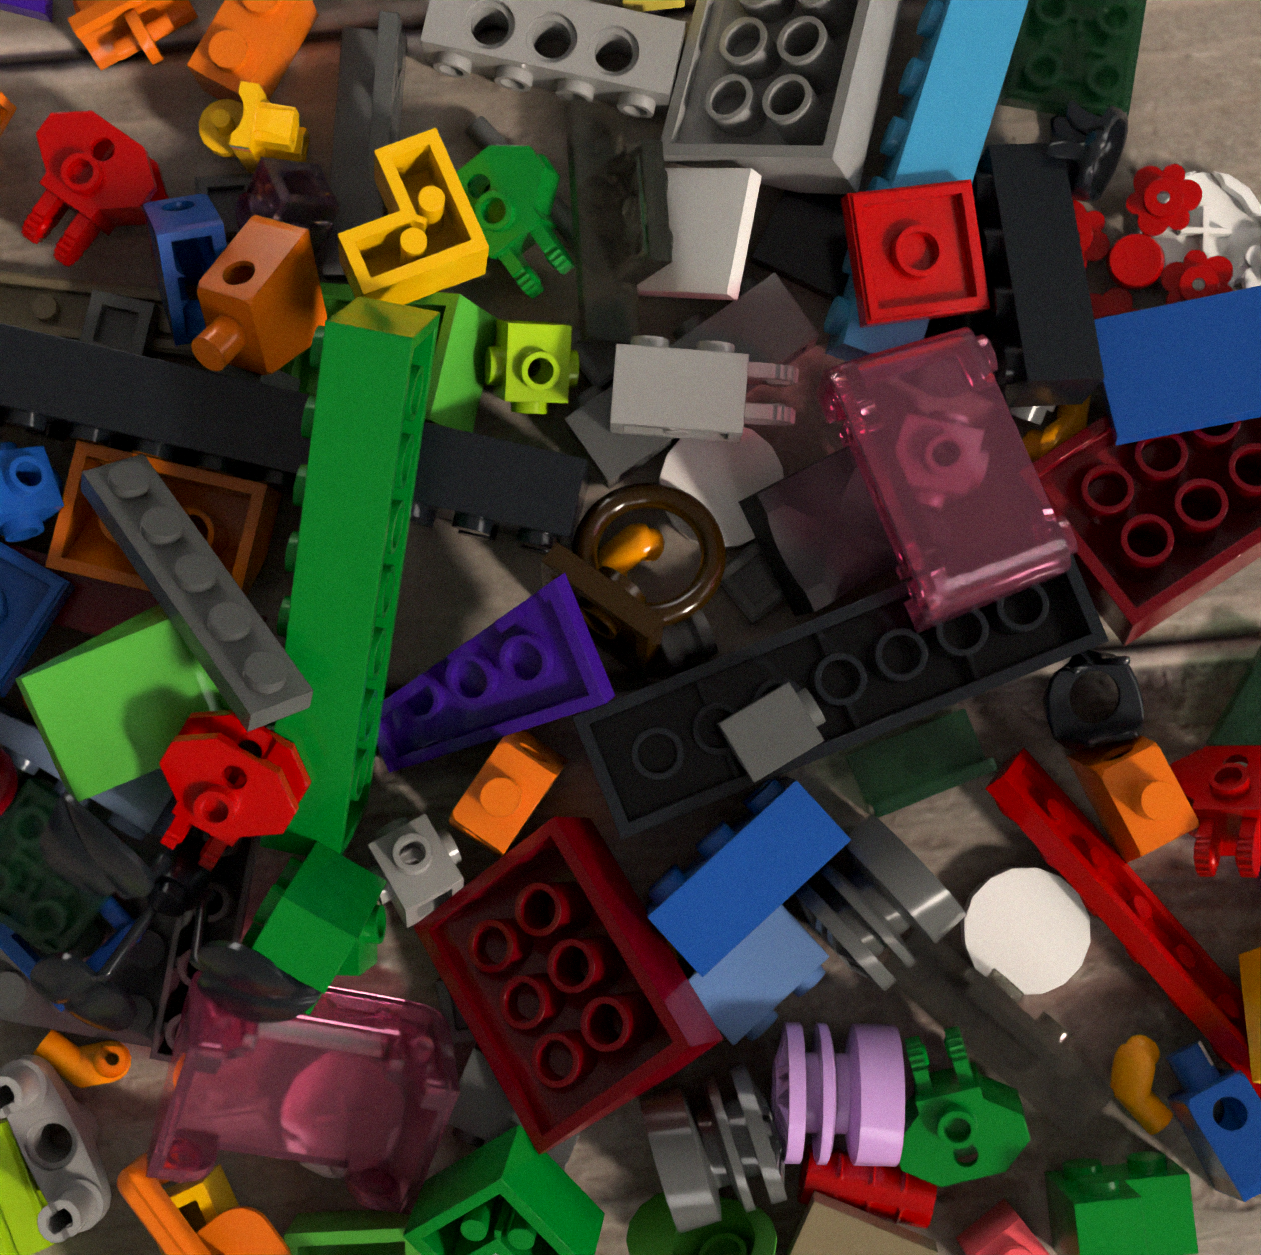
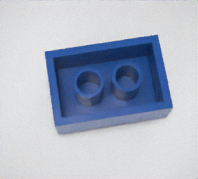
M785 776L780 782L774 778L760 783L743 799L742 803L748 811L731 827L724 820L718 822L694 845L700 855L683 871L674 863L647 888L649 891L648 896L651 898L646 904L647 918L701 977H704L851 841L846 833L795 779Z

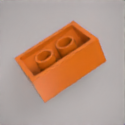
M79 440L76 441L62 497L64 507L58 513L45 567L150 592L81 492L82 471L139 454ZM146 456L247 597L267 556L282 494L267 484Z

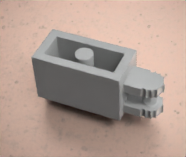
M640 335L631 337L630 345L616 344L610 415L611 433L740 443L744 424L795 425L796 410L792 407L779 403L759 404L746 402L747 384L769 385L772 387H788L798 384L799 369L795 368V366L749 362V354L735 353L734 344L722 341L696 342V348L693 350L669 348L670 341L666 338Z

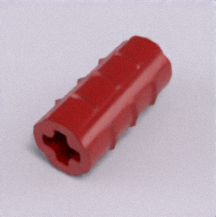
M807 1144L799 1173L797 1199L798 1203L808 1205L813 1192L817 1191L894 1224L900 1223L927 1229L933 1216L937 1185L903 1172L900 1163L896 1167L853 1166L848 1152H843L840 1148L832 1149L827 1165H816L812 1145Z

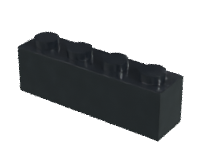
M1052 143L988 145L978 163L972 182L990 309L984 312L987 323L995 326L998 347L994 355V374L997 383L1004 385L1008 408L1083 404L1105 378L1066 160L1053 159L1046 156L1045 149Z

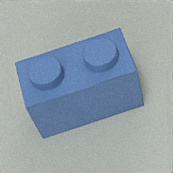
M782 904L704 977H701L692 966L684 974L716 1027L734 1046L744 1036L749 1041H753L762 1035L778 1018L774 1008L791 992L797 997H801L813 988L826 973L821 964L830 956Z

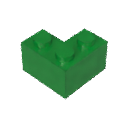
M317 841L304 862L294 857L290 858L276 883L272 885L252 919L253 923L240 944L270 959L277 968L288 973L301 983L321 992L320 998L322 993H326L356 943L387 881ZM316 1003L304 1013L310 1015Z
M517 1125L424 1180L403 1237L421 1255H494L495 1253L497 1255H595L605 1213L547 1153L539 1155L526 1131L520 1125Z
M1154 1151L1136 1152L1126 1156L1127 1163L1103 1166L1102 1162L1098 1159L1077 1158L1064 1161L1062 1163L1063 1170L1044 1172L1052 1247L1057 1255H1188L1199 1253L1190 1176L1187 1171L1171 1158L1166 1159V1154Z

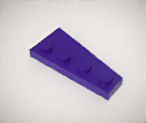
M566 573L555 578L534 595L384 700L377 746L389 773L604 705L615 697Z

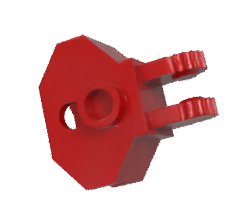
M92 110L50 113L35 133L46 170L39 184L46 191L34 205L32 212L27 215L21 227V233L23 234L22 236L32 243H42L51 234L53 228L57 226L68 209H71L77 215L64 231V235L56 243L53 256L65 266L74 265L83 256L84 251L89 248L100 231L109 236L116 226L146 225L143 204L150 201L169 199L161 168L156 161L148 156L147 150L142 145Z
M232 709L192 712L159 762L177 800V804L171 812L176 816L160 843L174 850L177 844L183 842L192 825L210 834L209 839L200 852L201 858L198 865L212 871L227 845L233 847L239 837L283 834L299 808L298 804L312 782L295 744L265 726L247 732ZM245 740L256 742L262 750V756L258 758L249 751L239 747L240 743Z
M1261 745L1205 746L1171 763L1170 768L1200 825L1188 832L1189 835L1196 839L1193 848V858L1197 875L1199 877H1214L1219 865L1220 856H1235L1240 876L1257 878L1261 866ZM1235 762H1244V763H1246V764H1248V765L1245 767V766H1243V765H1241V764H1239V763H1235Z

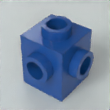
M1 442L0 536L4 535L7 542L24 541L43 533L45 530L44 525L64 507L62 500L63 485L58 472L51 467L44 445L18 448L14 442Z

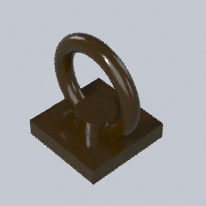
M661 483L630 484L609 492L588 509L575 532L572 552L556 542L541 560L542 585L544 587L555 578L566 573L593 642L645 680L660 661L663 627L679 623L693 616L709 602L717 591L725 570L726 549L724 538L716 519L706 506L694 496L679 488ZM641 508H656L668 511L686 522L694 532L700 547L699 568L691 584L678 595L663 601L647 602L642 591L626 576L607 566L599 568L597 551L600 538L607 526L626 512Z

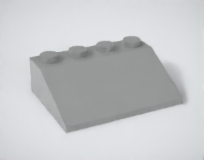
M696 0L657 155L662 161L692 168H752L762 176L760 184L797 193L847 194L858 192L903 0Z

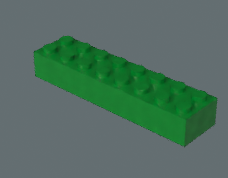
M359 296L327 319L325 326L319 325L315 330L310 350V367L319 370L316 396L308 397L301 423L302 438L311 439L308 465H300L293 488L294 506L302 507L300 530L292 532L285 554V571L294 573L291 596L286 595L284 597L277 619V635L286 637L285 651L313 689L310 708L267 725L268 729L295 744L312 782L299 802V808L284 833L261 836L260 847L308 856L318 841L343 856L368 808L440 312Z

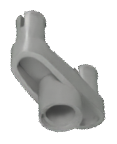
M36 1055L18 1057L0 1070V1119L7 1117L26 1163L48 1203L38 1214L37 1225L39 1232L49 1242L60 1243L68 1237L71 1238L79 1232L92 1228L106 1215L110 1208L112 1199L110 1184L96 1146L99 1126L97 1118L91 1109L75 1102L67 1086L48 1060ZM52 1123L60 1124L70 1132L73 1141L71 1151L62 1150L52 1142L50 1137V1126Z

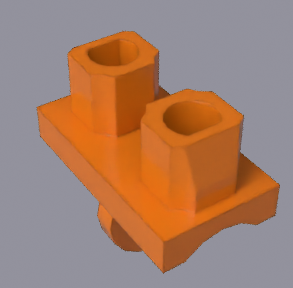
M73 0L76 14L67 19L76 36L84 44L102 71L142 49L153 66L163 61L164 57L156 42L198 18V15L189 0Z

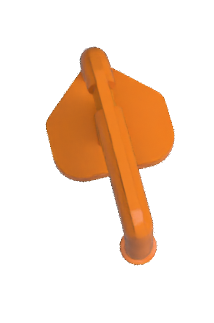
M158 1145L149 1148L145 1153L129 1163L118 1175L117 1188L165 1255H292L290 1248L269 1219L259 1210L249 1206H235L226 1209L195 1232L161 1186L168 1183L174 1177L177 1170L175 1153L166 1146Z

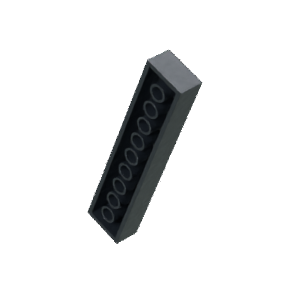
M0 323V427H3L4 422L26 428L25 432L61 442H64L66 432H69L68 437L79 441L127 451V447L131 446L134 453L188 466L189 460L197 462L196 467L246 480L250 479V475L260 476V482L273 486V489L280 493L293 496L298 469L301 464L308 465L311 439L302 438L301 423L306 401L309 396L313 395ZM424 422L410 523L433 528L435 518L453 522L452 527L459 529L458 534L488 542H495L497 532L517 537L516 542L521 543V549L546 555L556 542L565 548L572 549L574 535L580 522L590 480L588 460Z

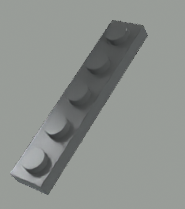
M140 454L82 471L81 492L246 731L249 732L310 708L313 689L146 456Z

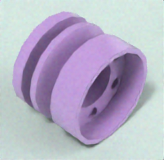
M783 1022L780 1044L772 1063L771 1111L784 1152V1164L801 1163L806 1133L811 1134L813 1156L816 1165H827L832 1153L835 1134L845 1135L847 1152L853 1166L896 1167L898 1165L903 1148L905 1127V1075L902 1043L899 1030L895 1024L852 1023L846 1038L844 1053H834L832 1036L827 1023L816 1022L813 1030L811 1052H805V1041L801 1023Z

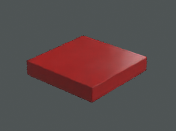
M971 179L847 193L841 198L860 328L980 313L990 309Z

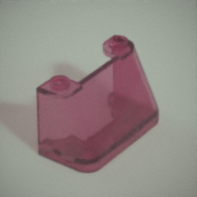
M968 327L851 359L826 369L822 372L815 394L828 424L844 420V424L838 434L843 447L849 445L899 562L895 569L900 581L911 576L913 577L912 581L907 582V588L912 599L904 604L917 633L1064 574L1071 567L1070 555L1078 550L1077 541L1070 524L1064 516L1056 517L993 375V372L998 370L993 347L984 334L975 336Z
M199 970L194 973L184 1001L147 1151L146 1177L165 1179L178 1183L194 1182L205 1178L212 1172L218 1149L344 1168L347 1190L361 1206L373 1211H388L411 1215L460 1094L451 1031L447 1019L436 1009L420 1002L329 986L326 993H322L310 1015L302 1013L291 1020L280 1023H253L235 1017L207 999L197 987V981L202 971Z

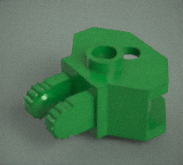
M489 145L456 172L489 245V257L504 264L516 283L529 298L534 299L544 291L540 277L522 255L534 244L537 243L549 264L563 275L575 267V263L553 232L557 225L551 217V212L561 176L546 155L537 154L530 146Z
M959 1025L944 1029V1044L948 1058L953 1062L954 1067L931 1072L928 1052L925 1044L921 1042L919 1035L904 1040L914 1075V1093L905 1103L904 1139L899 1163L903 1172L939 1187L1006 1172L1031 1140L1018 1089L979 1074L976 1062L970 1063ZM977 1154L976 1158L968 1163L957 1160L960 1157Z

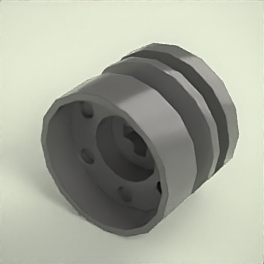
M870 814L847 835L851 841L843 847V851L855 869L845 877L826 863L817 871L832 887V890L823 899L807 882L794 894L800 902L809 925L852 971L854 970L877 983L885 992L897 981L877 959L886 948L909 969L916 961L900 936L904 931L911 927L926 940L936 944L966 916V913L924 863L875 815Z
M745 1063L730 1067L738 1097L723 1101L715 1074L705 1075L704 1087L707 1107L694 1110L680 1083L639 1096L642 1117L655 1165L672 1218L679 1233L721 1221L719 1188L729 1185L732 1186L746 1213L756 1210L748 1179L763 1175L771 1204L788 1200L784 1189V1152L766 1095H763L749 1075Z

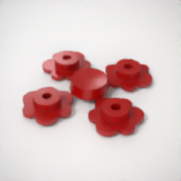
M1170 164L1163 171L1156 166H1145L1137 171L1133 179L1135 192L1128 196L1126 209L1132 215H1139L1137 224L1142 233L1124 235L1115 241L1111 248L1107 235L1102 232L1105 226L1103 214L1099 211H1089L1087 213L1083 204L1073 200L1085 269L1088 261L1097 262L1107 255L1106 267L1108 274L1120 286L1109 289L1103 297L1098 293H1089L1094 319L1138 311L1139 309L1132 308L1133 298L1128 290L1144 289L1152 285L1160 276L1163 288L1169 292L1165 301L1166 305L1233 291L1232 287L1228 285L1233 276V265L1223 256H1213L1207 259L1203 251L1191 250L1185 255L1183 262H1173L1164 268L1165 257L1163 249L1153 237L1161 235L1168 227L1175 231L1186 228L1190 221L1189 212L1197 208L1202 200L1201 187L1197 182L1185 179V171L1182 166ZM1166 194L1169 197V201L1162 204L1158 202L1157 196ZM1195 280H1201L1204 283V289L1197 291L1193 288L1192 283Z

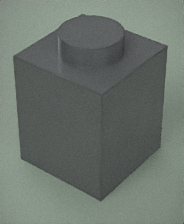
M790 682L780 685L716 724L747 777L754 783L825 741L817 729L818 726L826 722L819 706L806 688L795 692Z

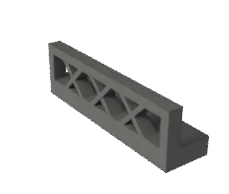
M379 11L378 30L342 27L322 273L327 280L348 281L339 262L337 234L389 215L374 180V150L400 141L408 40L398 12Z

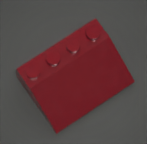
M1106 414L1016 473L1015 479L1042 524L1047 525L1059 520L1095 609L1124 647L1261 557V417L1115 446Z
M589 817L551 818L413 926L539 1155L548 1152L674 1075L723 1040L722 1035L658 929L647 918L646 909Z

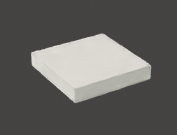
M643 168L619 289L630 296L738 301L762 176L752 168Z

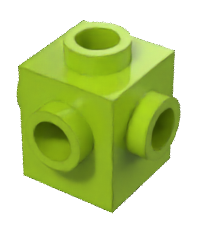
M496 319L495 347L488 346L486 348L484 377L486 385H494V396L503 401L511 402V412L548 414L549 403H568L569 388H576L579 379V355L577 350H571L572 325L555 321ZM535 360L534 370L528 375L529 365Z

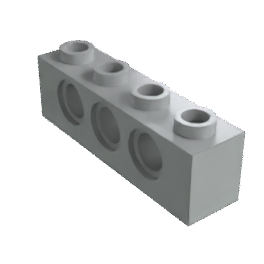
M429 0L420 43L426 62L432 64L437 72L449 77L464 79L468 78L470 73L492 77L498 85L509 90L527 92L533 86L556 91L557 97L569 103L589 105L593 100L616 104L619 111L629 116L651 118L654 113L667 115L684 46L686 21L589 0ZM496 26L507 32L506 37L497 44L486 45L476 40L477 35L487 27ZM553 39L560 40L569 47L566 53L557 58H546L537 52L538 47L542 43ZM608 53H620L630 60V64L621 71L610 72L600 67L598 61Z

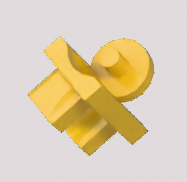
M240 81L238 93L243 104L232 99H221L209 104L202 112L199 119V134L205 146L214 154L222 157L237 156L246 171L257 174L261 181L271 182L273 166L304 171L310 142V134L307 128L299 127V113L296 107L270 103L260 84Z

